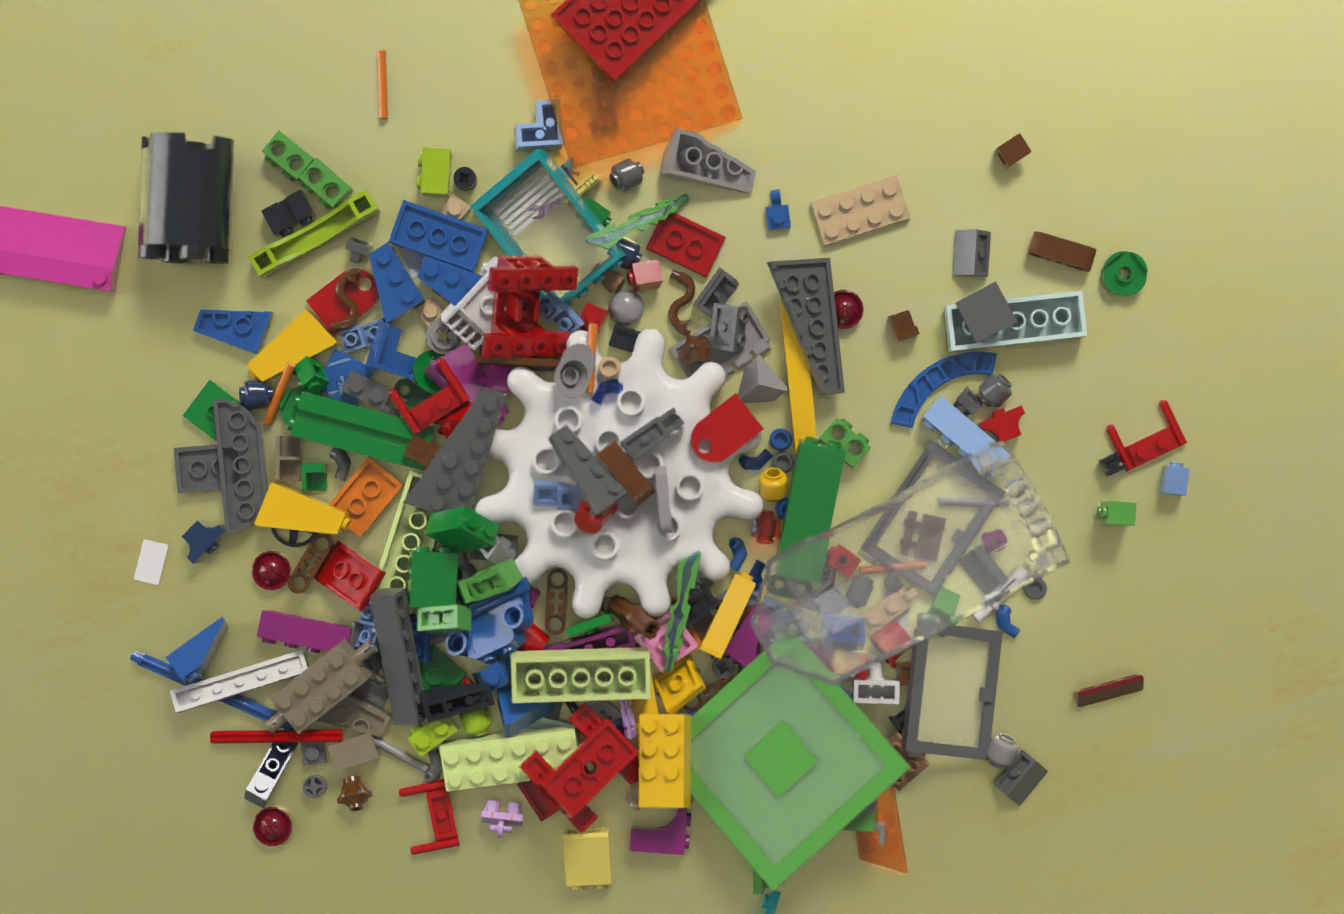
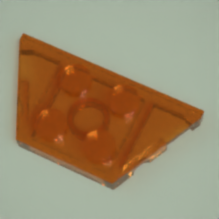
M890 786L876 799L879 800L878 820L886 821V842L884 846L879 845V830H874V832L855 831L859 858L895 871L908 873L895 788Z

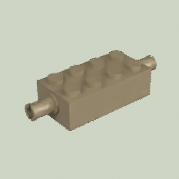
M344 638L277 691L270 700L278 708L279 712L265 721L267 728L275 723L269 731L275 733L285 723L289 722L298 734L367 681L373 672L364 661L378 651L376 645L367 650L373 644L371 640H367L366 643L355 651Z

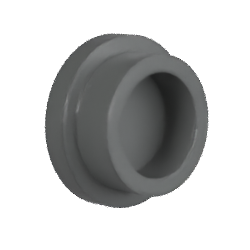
M779 451L772 457L771 464L773 468H778L784 473H788L794 466V459L790 453Z

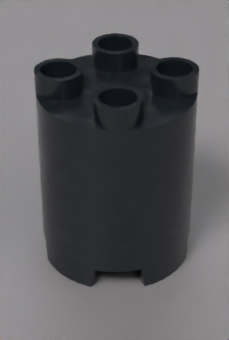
M160 132L150 133V138L142 136L138 258L161 260L164 263L187 264L189 260H202V263L229 264L234 171L233 139L213 136L212 144L186 141L185 133Z

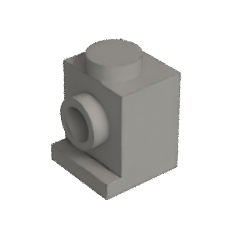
M497 535L494 546L479 549L487 560L495 564L511 558L514 559L516 556L515 550L511 548V542L504 537L499 538Z

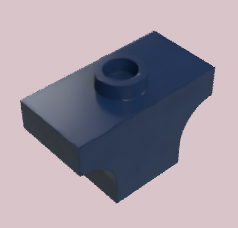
M197 520L182 536L190 547L187 558L195 564L207 553L211 555L219 547L217 542L226 534L225 527L217 525L211 528L202 520Z

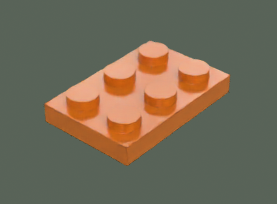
M368 456L330 502V505L351 513L349 529L361 538L403 488L404 484Z

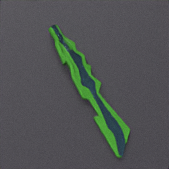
M685 193L676 198L671 197L655 204L656 207L646 208L630 215L629 221L619 226L613 223L587 236L585 241L608 250L633 229L644 231L649 224L657 225L658 221H665L668 215L675 214L678 207L687 203L689 197Z
M700 551L694 552L678 563L677 603L670 607L672 618L666 624L668 626V630L665 633L667 643L664 646L666 654L664 670L673 671L675 660L679 655L683 642L681 633L686 626L691 607L687 603L690 588L695 589L701 557Z

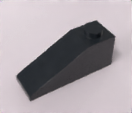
M489 683L441 685L420 691L428 723L495 705Z

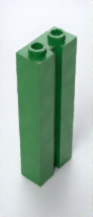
M303 391L301 396L296 395L293 408L297 409L295 418L290 417L287 430L291 431V436L424 470V465L403 455L414 436L404 418ZM429 425L415 435L431 443L435 427Z
M807 436L805 439H799L773 571L775 575L820 582L846 450L844 446H841L840 442L829 440L828 443L822 444L818 443L819 439Z

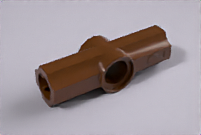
M618 594L611 597L610 602L607 604L608 611L619 618L625 630L633 629L649 640L657 636L660 630L659 622L648 615L641 603L634 605Z

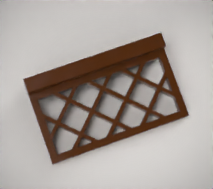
M480 345L479 354L476 355L475 362L479 363L482 368H488V364L511 366L512 370L516 367L524 366L533 371L555 372L562 356L484 358L481 356L482 345Z

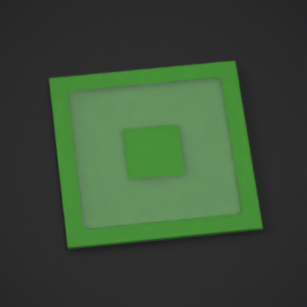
M790 628L781 634L691 717V794L772 891L781 886L911 768Z

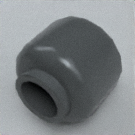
M627 158L612 166L609 177L617 190L628 191L642 183L644 168L640 162Z
M1000 373L998 375L991 374L979 386V393L981 394L979 399L987 407L991 405L1000 407L1012 395V384Z

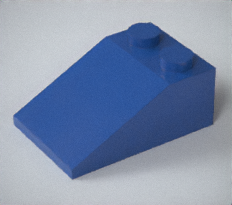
M223 617L165 657L185 685L196 683L202 678L201 674L207 668L228 629V625Z

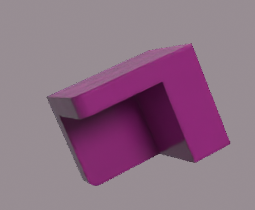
M488 364L487 388L506 393V397H508L510 389L507 378L511 372V366Z

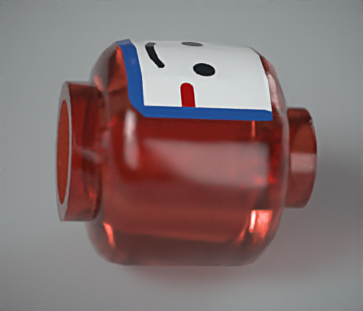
M762 510V513L757 518L752 519V538L756 539V543L774 544V541L780 538L781 519L775 516L773 511Z

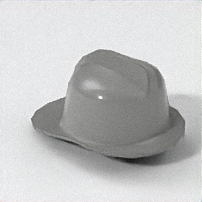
M577 343L568 347L555 369L554 379L557 388L567 398L580 397L585 393L589 385L596 360L594 352L587 345Z

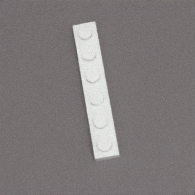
M299 650L171 690L170 694L175 711L178 714L296 677L307 668L303 651Z

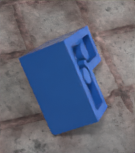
M379 322L366 366L414 380L415 376L411 375L416 357L396 351L402 329Z

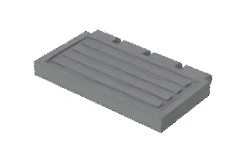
M747 301L739 305L747 306L749 320L745 330L746 344L743 347V351L731 352L709 348L710 362L721 365L725 370L726 377L734 372L730 365L734 362L736 367L740 369L753 360L749 353L752 350L756 356L759 354L763 355L771 350L767 343L770 338ZM712 322L691 335L696 337L706 336L710 341ZM685 338L670 347V350L686 376L690 377L705 363H696L687 367L681 361L678 352L684 346Z

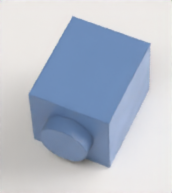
M1170 462V466H1163L1160 493L1186 496L1190 469L1183 468L1184 464Z

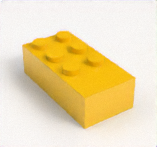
M640 714L639 807L691 808V715Z

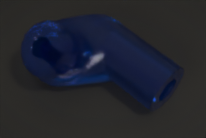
M618 379L601 382L594 392L591 401L601 405L606 394H620L623 390V384Z
M765 448L757 457H749L747 454L741 455L738 462L745 470H760L773 455Z
M756 560L748 575L754 577L752 582L756 583L753 590L763 594L767 588L761 574L766 564Z

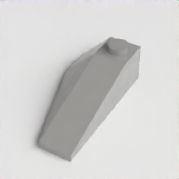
M676 128L663 153L659 175L752 193L756 171L735 157H731L723 152L720 147L711 144L700 134Z

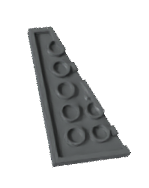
M830 258L767 262L820 395L845 393Z
M487 387L482 389L403 503L435 513L464 506L473 510L506 393Z

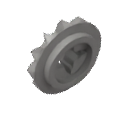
M441 318L431 322L425 331V341L430 349L438 354H448L455 350L461 340L457 334L442 322ZM438 331H447V334L445 335L447 341H438V338L440 336L438 334Z

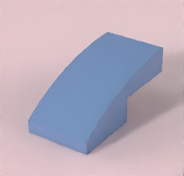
M534 481L533 502L534 505H557V510H577L581 502L579 494L581 491L578 486L567 483Z

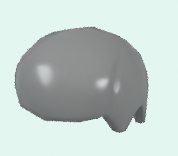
M623 290L611 298L608 313L611 320L616 324L629 326L640 318L643 313L644 304L636 292Z

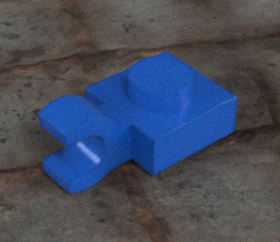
M780 189L771 190L772 207L765 208L768 230L790 228L788 205H781Z

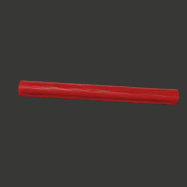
M341 729L303 730L299 734L295 730H277L275 733H271L269 730L212 731L210 733V742L212 744L343 741V731Z

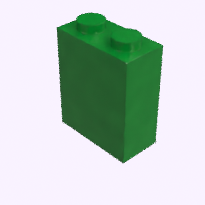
M464 506L430 514L425 535L447 547H452V550L458 553L494 546L499 525Z
M416 546V550H409L407 603L409 607L456 605L458 553L452 551V547H438V551L429 550L428 546Z

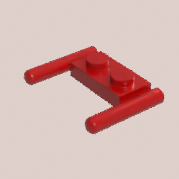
M444 358L438 359L437 365L450 385L413 409H408L397 390L392 389L388 393L414 435L470 399Z
M1166 399L1161 400L1159 405L1169 427L1124 447L1115 426L1110 424L1106 427L1116 451H1119L1121 454V461L1127 466L1125 468L1126 472L1187 443Z
M444 779L399 789L400 797L426 792L436 840L435 842L412 846L410 848L412 855L460 846L450 791L446 792Z

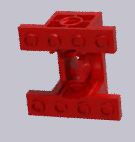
M541 255L498 256L497 267H490L488 290L494 292L491 333L483 334L481 356L484 358L562 356L567 349L566 343L571 333L569 331L547 332L537 324L540 290L546 293H550V291L577 290L579 268L576 266H553Z
M583 703L568 718L586 739L558 767H551L536 750L518 766L580 833H583L599 818L587 804L618 773L629 785H632L639 778V759L636 757L639 752L609 719H600L586 703ZM587 762H591L594 768L586 774L584 765Z

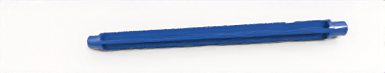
M133 651L130 660L138 663L137 665L184 686L190 685V683L184 684L170 664L148 654ZM239 694L219 700L264 721L269 720L277 713V711ZM289 722L280 727L284 730H295Z

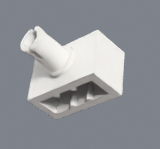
M870 656L869 677H867V680L852 678V700L855 703L899 704L900 681L883 677L884 657H877V665L875 666L876 657Z

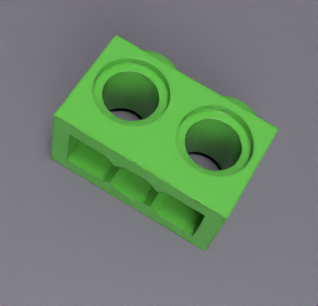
M279 130L262 150L267 155L264 159L274 168L277 164L284 169L282 174L291 181L296 179L301 182L299 176L314 161L312 156ZM277 146H284L285 151L283 155L275 156L274 149ZM301 160L302 167L297 171L292 170V162Z
M317 157L299 176V179L303 181L301 186L310 194L313 191L320 196L318 201L327 209L330 206L334 209L337 208L353 191L347 183ZM321 173V181L316 184L311 183L312 174ZM332 187L338 188L339 193L337 197L328 198V190Z
M836 418L818 439L823 444L828 443L829 440L840 442L841 446H844L846 450L844 462L851 468H854L870 450L871 447L868 445L870 441L862 433L856 435L851 430L853 426L846 419L842 418L839 420ZM834 428L843 430L844 436L839 441L832 438L831 432ZM852 442L858 443L861 447L858 455H852L848 450Z
M1102 501L1101 505H1098L1097 519H1100V524L1135 526L1137 503Z
M511 558L479 570L465 583L477 602L511 589L523 579V576L514 559Z
M461 605L418 608L417 631L429 634L471 631V608Z

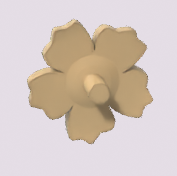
M634 783L630 786L631 792L628 791L625 798L634 811H639V784Z

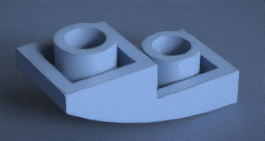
M551 292L540 299V314L547 323L553 320L561 331H569L572 334L585 324L564 301Z
M385 318L340 331L339 334L345 353L371 347L378 323H386Z
M369 602L358 623L363 625V628L355 647L359 648L367 640H371L373 644L367 650L371 649L374 645L378 649L379 643L377 632L374 628L373 611Z

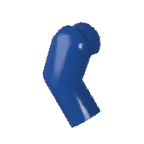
M734 537L729 541V547L734 556L730 562V568L738 572L748 553L743 540Z
M1002 605L996 612L997 626L1015 638L1020 629L1011 623V608L1007 605Z

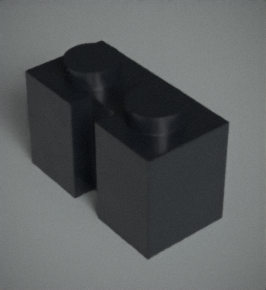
M301 189L285 197L284 200L261 210L273 234L282 238L293 233V228L298 225L304 227L313 222L312 218L317 216Z

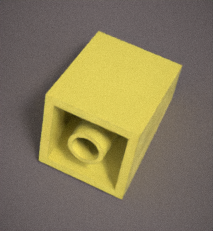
M610 827L587 828L583 833H580L577 829H564L562 837L566 887L571 886L572 890H583L588 885H594L595 889L608 888V884H612Z

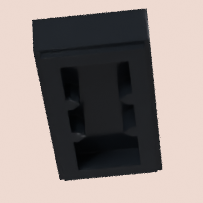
M615 324L608 346L633 353L636 339L641 331Z

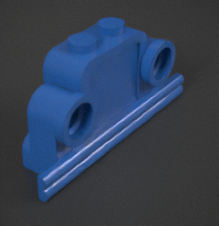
M527 577L522 578V580L507 591L466 605L465 607L471 608V631L445 633L446 651L454 656L470 657L484 661V664L497 661V657L501 655H509L511 652H516V648L522 646L525 641L523 630L530 628L534 620L529 603V591L531 589Z

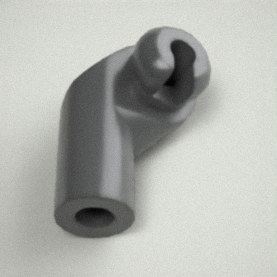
M333 448L330 451V457L338 465L334 478L345 481L351 460L345 450Z
M438 748L427 752L431 764L423 777L428 783L437 781L443 772Z

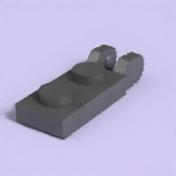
M351 370L341 391L397 417L401 415L398 409L386 405L390 397L388 393L391 389ZM401 397L404 403L406 404L408 400Z
M674 407L660 417H655L619 442L632 462L671 436L670 433L685 424L681 419L673 423L668 429L663 425L662 421L672 417L677 412Z

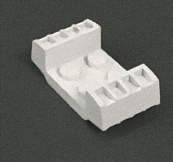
M498 257L492 258L483 267L487 273L456 306L450 303L440 315L442 322L473 350L483 343V334L491 333L494 292L488 290L490 267H497Z

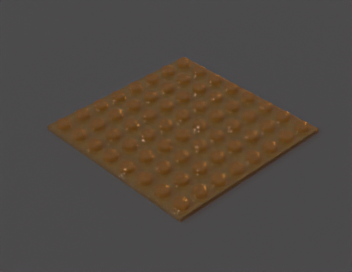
M518 0L571 168L669 141L676 128L696 133L743 119L705 0H700L615 82L550 17L566 0Z

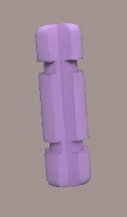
M619 700V704L622 706L620 710L623 727L626 729L624 730L625 738L635 739L637 738V730L634 728L636 724L633 707H631L632 700Z

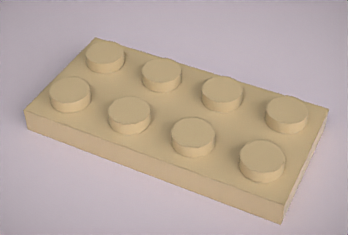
M897 175L811 202L824 246L911 218Z

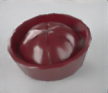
M845 289L834 292L838 328L847 329L858 324L864 311L863 302L860 297L853 291Z
M267 551L255 558L251 573L253 580L259 587L265 590H276L287 583L290 578L291 567L283 554L277 551Z
M278 807L262 809L253 821L255 837L260 843L267 846L283 844L289 838L292 831V822L289 815Z

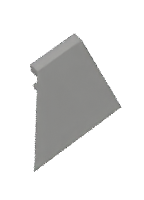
M759 354L745 366L738 396L743 403L771 402L779 398L788 388Z

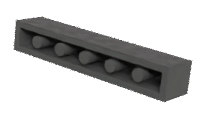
M381 588L370 595V607L373 611L374 628L379 642L378 649L383 663L382 670L385 674L391 715L393 716L394 725H419L427 717L420 692L424 688L405 588Z

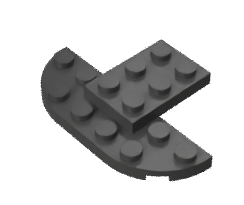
M213 399L217 444L174 448L178 493L221 489L225 533L228 535L244 530L256 521L267 494L268 480L264 438L258 421L248 409L234 401Z

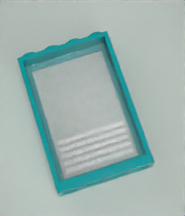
M543 148L532 152L470 205L471 209L508 256L541 255L553 266H576L579 268L577 290L550 291L569 307L573 305L571 301L575 297L580 299L589 292L588 287L592 283L597 285L606 278L605 273L609 269L614 271L623 264L621 260L626 256L617 243L608 250L594 245L605 244L614 240L609 233L601 238L585 241L587 236L605 227ZM540 290V297L543 298L547 293Z

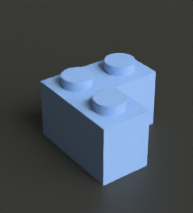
M560 99L537 100L535 104L536 123L516 124L514 128L516 152L535 151L541 148L544 150L561 149L563 146Z

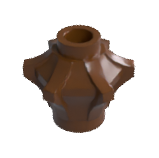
M688 333L685 344L678 352V356L687 367L701 362L708 363L711 361L709 348L712 347V344L706 336L696 337Z
M350 776L343 779L342 792L337 798V803L346 805L350 808V811H359L363 809V804L373 794L361 782L360 776Z

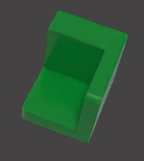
M301 464L302 491H326L328 489L327 464Z

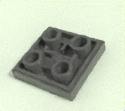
M996 281L955 303L976 343L1017 322Z

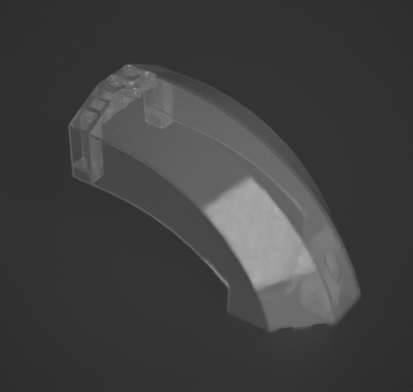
M993 442L984 445L863 513L817 536L805 538L768 559L765 565L763 582L760 584L756 599L755 613L752 615L750 624L773 666L794 671V673L815 678L834 686L981 612L1068 565L1070 561L1055 523L1033 482L1005 442Z

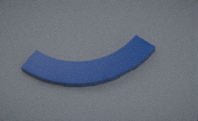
M960 353L930 365L919 373L903 391L893 411L890 424L913 428L919 409L934 390L958 377L974 374H993L997 353Z

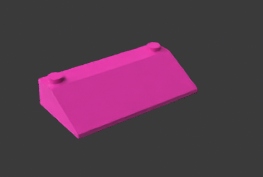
M0 206V275L7 274L115 293L126 226Z

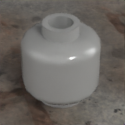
M1005 733L993 736L986 753V757L990 760L989 763L999 769L1003 766H1011L1019 750L1016 739Z

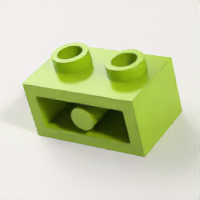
M423 147V153H419L418 167H422L421 176L417 177V189L421 190L420 193L422 195L450 197L451 149Z
M452 717L430 722L424 727L420 723L410 731L412 735L407 739L421 757L458 731L460 727Z

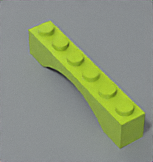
M365 189L317 221L249 255L248 258L258 276L265 278L381 211L370 192Z

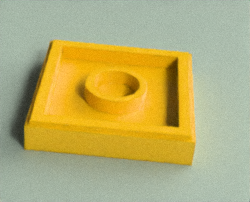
M689 653L674 664L672 672H670L671 667H669L667 671L665 670L653 678L665 709L669 714H674L706 689L695 662Z

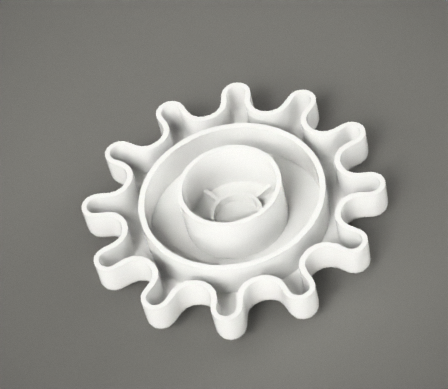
M655 329L643 330L638 335L631 357L625 362L620 363L621 372L618 377L612 380L605 379L599 374L598 365L603 358L599 353L598 347H596L594 393H584L577 398H567L560 393L555 382L544 381L533 370L524 366L511 370L507 378L509 389L524 405V418L514 429L502 430L496 428L488 457L498 459L504 463L508 470V482L506 487L499 493L480 499L476 505L475 512L496 524L514 522L524 529L527 536V546L516 558L515 563L523 578L527 577L529 584L536 582L551 568L557 567L568 571L575 581L572 608L581 618H592L597 615L602 607L607 589L616 584L632 586L638 593L641 605L649 616L660 617L666 614L671 605L667 578L669 573L678 567V563L689 556L685 565L692 566L699 554L698 551H700L701 557L698 571L709 580H722L729 573L730 562L713 541L712 535L716 524L726 517L752 520L757 518L763 510L761 496L754 491L736 486L729 476L731 460L739 454L757 448L762 439V432L721 462L710 463L701 460L692 450L690 443L691 432L700 420L711 413L710 402L725 384V370L718 363L708 362L700 366L687 379L680 380L669 376L662 366L665 339ZM584 330L573 332L568 337L567 348L577 343L587 345L588 332ZM673 407L677 412L672 417L662 421L665 428L668 429L678 420L682 419L685 424L670 433L671 436L633 461L634 465L656 491L655 467L666 466L672 533L661 534L657 492L640 506L627 493L624 498L618 501V509L615 514L608 520L600 532L596 534L584 533L575 525L574 515L577 510H557V505H534V481H553L578 486L575 481L572 482L568 475L569 470L567 466L561 463L548 441L552 433L565 425L576 434L608 470L596 454L613 440L625 452L619 442ZM701 440L698 444V449L702 453H708L711 449V444L707 440Z

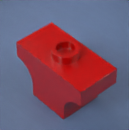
M1022 405L1008 411L1002 408L992 412V418L977 424L981 430L991 432L995 436L997 443L1001 444L1022 435L1018 422L1025 412Z

